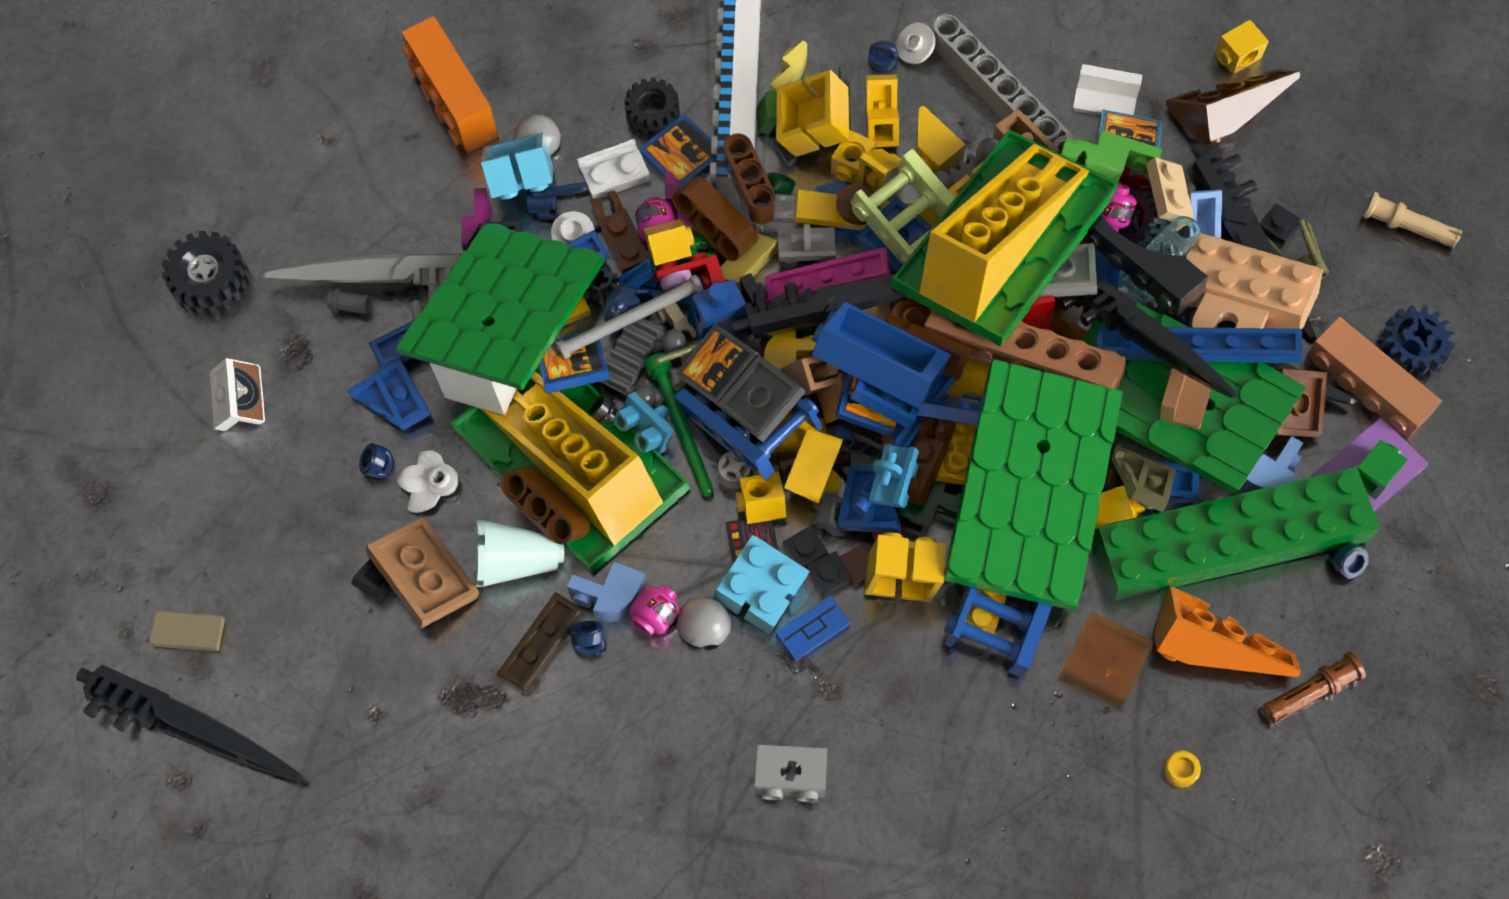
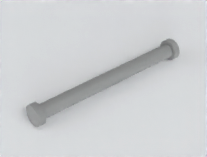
M696 275L689 277L690 281L565 342L563 339L557 341V346L563 358L567 359L571 357L570 353L693 293L704 291L700 280Z

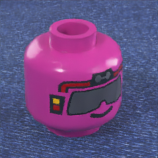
M1119 183L1116 193L1101 213L1103 218L1117 232L1119 228H1125L1130 224L1137 203L1135 197L1129 193L1130 188Z
M658 197L646 199L635 211L638 235L645 242L647 241L644 228L677 220L674 206L670 202Z
M651 585L646 586L629 607V612L632 616L630 622L647 636H652L653 633L663 634L679 615V606L675 601L677 595L665 585H661L659 588Z

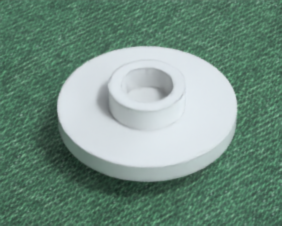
M920 22L908 25L897 39L898 56L908 64H919L925 61L935 47L936 39L933 30L928 25Z
M571 211L563 213L556 218L551 228L552 240L567 244L595 229L589 217L583 213Z

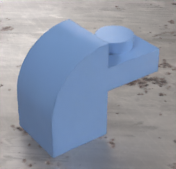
M1291 436L1276 461L1263 454L1239 491L1246 493L1296 481L1299 475L1293 471L1302 459V456L1297 454L1303 442Z
M613 562L604 585L572 574L567 588L570 597L573 598L572 600L576 604L586 608H591L594 605L593 612L597 621L614 622L630 615L629 607L646 587L647 580L644 572Z

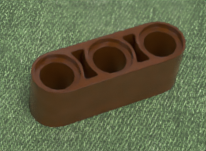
M732 134L724 141L726 169L750 220L756 224H767L775 216L774 190L751 140L744 134ZM735 152H742L743 154H741V155H734L733 153H735ZM747 177L755 178L754 180L750 181L745 180V178ZM760 202H763V203H766L767 205H765V206H757V205H755V204L760 203Z
M695 176L673 194L672 201L677 211L727 260L736 261L757 243L758 235L754 227L704 178Z
M528 466L506 472L503 475L501 488L504 495L553 542L562 545L584 538L588 534L590 521L585 512L538 468Z

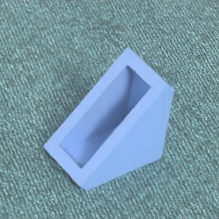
M1221 189L1189 192L1194 220L1182 228L1187 252H1189L1198 232L1221 239Z

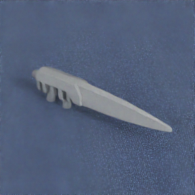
M462 253L388 254L339 258L268 270L262 273L261 278L340 283H411L413 281V284L416 286L428 285L429 301L436 289L443 284Z

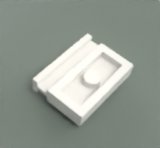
M634 139L577 159L578 167L582 172L584 181L588 185L587 188L592 199L596 197L601 199L608 196V192L613 190L617 193L650 181V174Z

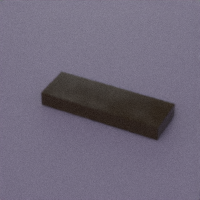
M555 592L499 669L497 676L526 695L570 633L571 627L583 615V609Z

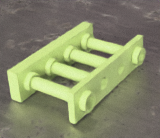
M913 148L903 155L896 166L899 170L897 176L869 198L860 189L850 202L856 217L861 221H865L902 265L928 232L909 246L897 231L926 208H932L940 218L955 199ZM904 185H912L919 193L920 198L891 221H888L877 207Z

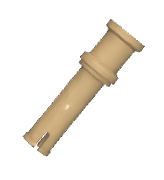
M1375 191L1371 194L1362 214V217L1366 219L1372 217L1387 223V227L1391 229L1401 227L1453 249L1461 237L1459 235L1462 234L1460 229L1406 209V205L1403 202L1394 203L1381 198L1379 193Z

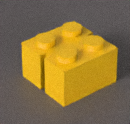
M831 70L806 77V83L821 98L801 79L777 87L776 140L795 157L819 150V144L826 148L849 140L848 87Z
M893 532L878 535L867 557L864 594L894 598L896 579H902L901 599L930 603L944 583L946 543H938L936 539L931 537H919L913 542L909 541L908 538H903L901 534Z

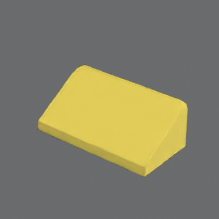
M757 233L758 240L755 245L736 261L726 260L720 267L724 281L734 280L740 291V277L750 273L754 277L778 252V242Z

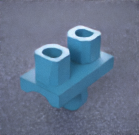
M636 392L627 396L624 406L617 411L613 420V424L620 431H627L632 427L637 431L634 442L635 446L642 453L653 449L659 454L665 452L667 441L674 432L671 424L666 421L669 409L664 405L654 409Z
M885 444L881 460H876L873 464L872 469L876 472V476L868 499L870 502L899 508L907 506L909 499L907 490L910 480L916 476L919 466L916 463L919 451L915 447L903 448Z

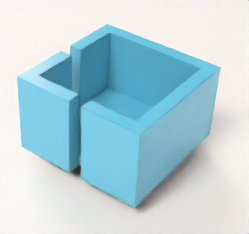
M543 132L487 146L483 149L481 165L491 198L510 199L517 196L519 190L524 188L525 190L530 189L531 192L546 189L548 184L553 181V164Z
M752 535L716 589L713 599L722 603L737 615L742 610L744 603L750 605V608L744 619L770 635L810 571Z

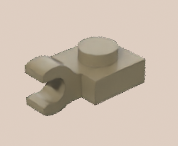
M667 290V291H663L662 293H660V294L657 295V296H660V295H662V294L668 292V290ZM676 302L655 312L663 323L668 321L672 325V329L685 330L691 338L696 337L695 329L686 322L685 316Z

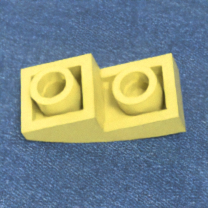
M801 41L795 48L791 47L784 53L782 57V73L780 72L773 77L770 82V91L777 92V87L802 78L807 62V43L805 41Z

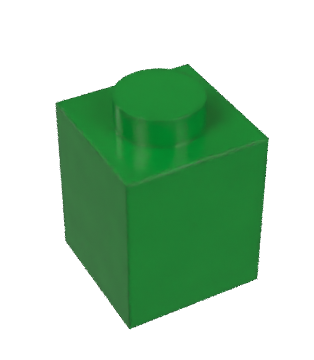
M1381 439L1357 467L1366 492L1374 499L1379 497L1408 461L1397 447L1386 444Z

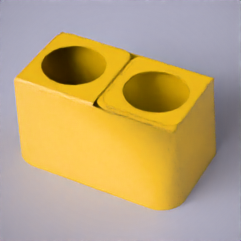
M807 428L784 488L819 503L843 439Z

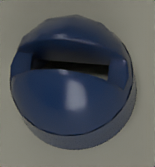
M837 423L829 429L828 435L841 438L843 441L847 440L848 447L855 443L852 431L845 424Z

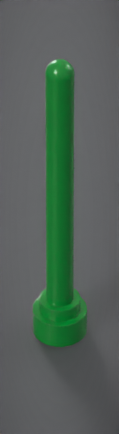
M667 353L654 354L644 361L647 374L652 376L653 380L658 381L701 494L704 497H710L714 492L713 486L684 412L674 397L676 392L669 377L672 364L670 360L662 363L655 361L657 357Z

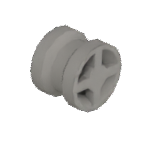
M731 452L726 453L719 460L720 483L728 490H741L740 478L750 477L751 468Z

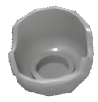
M532 114L524 117L518 123L514 139L543 132L551 156L558 149L561 136L558 127L549 117L543 114Z
M699 596L689 599L681 607L677 616L676 626L681 637L687 643L702 648L708 645H720L725 640L731 629V617L722 603L709 596Z

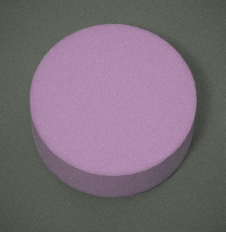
M684 270L662 277L660 283L663 291H670L690 281L691 272L690 270Z

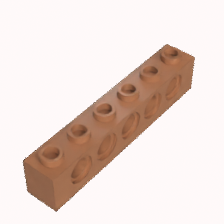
M933 310L924 325L925 329L971 347L972 350L968 359L988 366L994 359L1117 390L1125 375L1126 357L1120 356L1111 350H1102L1090 346L1081 340H1072L1057 335L1048 329L1042 330L1027 325L1023 321L1018 324L1001 347L989 341L988 338H983L967 328H962L963 326L960 323H955Z

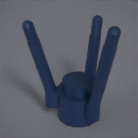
M586 182L547 187L537 192H531L528 189L529 213H537L538 220L555 221L560 215L552 214L550 210H555L556 196L584 192L588 185ZM594 225L595 231H599V226Z

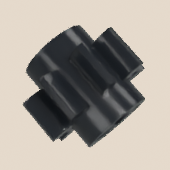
M604 265L585 291L584 298L588 299L591 297L596 307L598 304H604L609 292L619 286L617 285L619 282L618 274L613 273L610 275L607 271V266Z

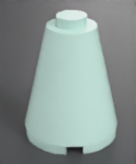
M475 520L476 526H474L473 561H475V567H477V571H473L475 587H484L557 570L558 563L564 562V544H556L543 533L487 520Z

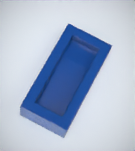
M649 258L619 276V286L636 288L642 286L655 274L653 261Z

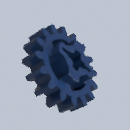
M1410 305L1406 312L1400 308L1394 316H1390L1387 320L1386 326L1381 332V336L1385 338L1381 348L1390 349L1387 356L1391 359L1396 358L1398 360L1397 364L1400 366L1403 364L1407 365L1408 373H1412L1415 368H1419L1421 374H1425L1429 368L1436 371L1442 363L1445 364L1451 356L1450 352L1455 347V343L1450 341L1455 334L1454 331L1445 330L1449 321L1440 322L1438 320L1440 314L1438 311L1429 315L1426 306L1420 312H1417L1414 305ZM1405 325V329H1403L1401 333H1398V329L1401 326ZM1437 346V351L1434 354L1430 355V351L1433 349V347Z

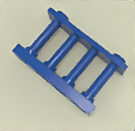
M683 388L674 396L687 417L765 481L775 472L768 460L771 458L770 453L804 421L817 431L823 427L816 415L819 412L816 405L806 397L803 400L800 398L791 409L794 413L768 436L761 444L757 442L754 445L750 442L749 436L752 434L743 426L731 427L729 420L732 417L722 409L720 411L716 409L714 412L710 410L709 404L712 401L702 394L697 393L693 396Z
M967 586L957 614L951 613L946 623L944 632L949 633L945 645L952 647L959 636L962 635L1007 655V659L1011 661L1008 672L1021 677L1030 667L1052 606L1033 602L1030 612L1026 610L1023 613L977 593L978 588ZM971 605L1019 625L1018 629L1022 630L1019 642L1015 640L1012 643L966 623Z

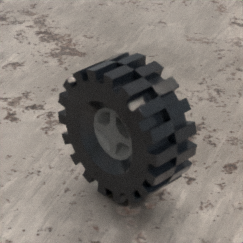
M199 231V237L194 238L193 234L190 233L185 235L188 241L182 243L180 239L174 243L177 249L173 251L169 248L166 253L169 261L163 260L162 267L165 272H162V277L169 291L181 307L184 305L186 310L191 313L196 309L199 315H206L207 309H210L212 314L219 313L218 307L224 306L227 310L232 307L229 301L234 299L238 302L241 299L238 291H246L247 284L245 280H249V273L246 270L248 267L234 243L232 244L228 237L224 235L221 238L218 232L213 231L209 237L206 231Z

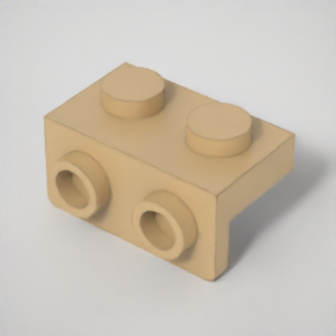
M1155 157L1147 162L1146 165L1158 218L1168 220L1167 224L1170 225V228L1167 232L1175 233L1194 220L1182 165Z

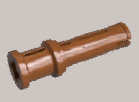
M1346 652L1342 656L1343 659L1328 667L1326 665L1319 667L1316 675L1311 679L1264 703L1263 710L1268 719L1275 724L1327 693L1329 695H1336L1341 692V687L1350 682L1365 679L1366 673L1363 665L1352 652Z

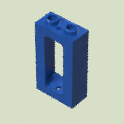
M844 302L837 312L834 310L830 312L825 324L820 323L812 341L816 342L812 353L813 356L920 409L940 380L951 355L847 302Z

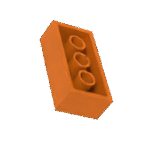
M432 16L402 31L405 44L401 48L409 61L407 66L414 79H420L422 83L420 86L427 100H433L436 105L434 110L441 123L446 122L450 128L448 133L456 146L461 144L466 154L498 139L499 136L488 101L436 18Z

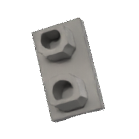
M803 224V228L778 229L779 261L793 264L798 261L815 260L817 263L836 259L835 228H810V224Z

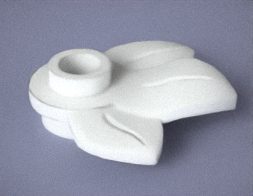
M421 451L417 459L418 465H410L404 468L396 477L397 484L405 491L411 493L407 507L409 512L418 513L433 508L440 496L452 494L458 486L457 472L450 465L444 464L442 456L435 451ZM444 476L443 480L438 483L439 479Z

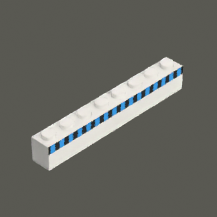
M719 0L724 1V8H718V26H723L722 33H717L716 50L722 51L721 58H716L715 76H720V84H714V102H719V110H713V128H718V136H712L711 153L717 154V160L710 164V181H716V190L719 193H737L724 162V141L726 138L736 133L744 134L751 140L755 149L761 0ZM735 152V153H733V154H734V155H741V154H743V153H742V152ZM747 177V178H745V180L750 181V180H754V178H753V177Z

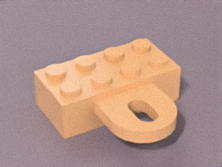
M1198 232L1186 256L1191 263L1208 276L1204 293L1188 306L1190 308L1198 307L1193 317L1192 328H1217L1220 322L1228 320L1236 324L1235 328L1303 329L1319 294L1322 268Z

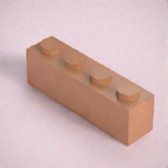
M1341 317L1314 342L1307 354L1318 368L1326 370L1337 379L1338 384L1343 389L1355 394L1362 400V403L1368 410L1376 412L1397 433L1404 435L1407 439L1433 414L1442 402L1440 398Z

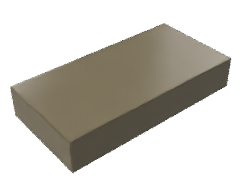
M156 611L149 644L153 647L219 652L225 619L223 616Z

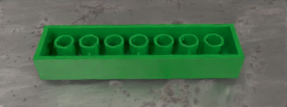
M1353 467L1098 527L1093 541L1112 601L1115 602L1166 590L1169 586L1179 587L1339 549L1349 543L1360 544L1369 542L1380 529L1358 468Z

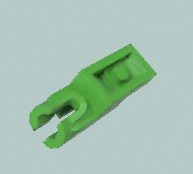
M1102 130L1096 145L1088 140L1066 137L1060 154L1118 182L1124 166L1131 168L1137 173L1148 174L1146 163L1155 157L1160 158L1163 149Z

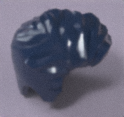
M618 286L611 290L604 303L603 316L605 322L653 299L652 292L631 286ZM623 328L615 331L614 333H618L621 336Z

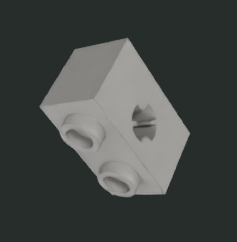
M757 745L755 794H762V798L766 800H782L783 795L797 796V800L801 802H816L818 797L825 798L827 748ZM790 768L795 769L794 781H787V775H785Z

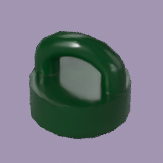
M768 173L767 177L773 190L783 194L782 197L775 196V204H786L794 192L795 181L779 173Z

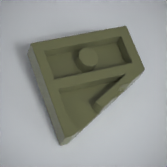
M1116 445L1111 459L1130 498L1147 509H1156L1163 512L1169 501L1176 469Z

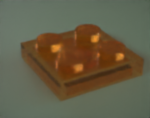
M1091 611L1064 666L1062 674L1124 704L1154 641Z

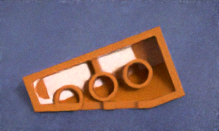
M1169 586L1154 632L1156 649L1163 657L1171 661L1179 660L1189 665L1298 677L1301 670L1296 654L1260 633H1254L1252 636L1247 634L1237 624L1238 621L1228 616L1226 620H1223L1208 611L1210 604Z

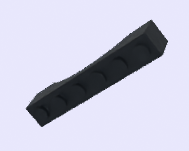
M1101 214L1083 238L1086 244L1094 243L1095 250L1097 249L1102 253L1112 267L1117 270L1121 269L1131 278L1137 288L1146 290L1155 298L1157 304L1162 309L1171 311L1175 316L1181 314L1205 291L1208 276L1187 258L1148 250L1129 241L1119 234Z

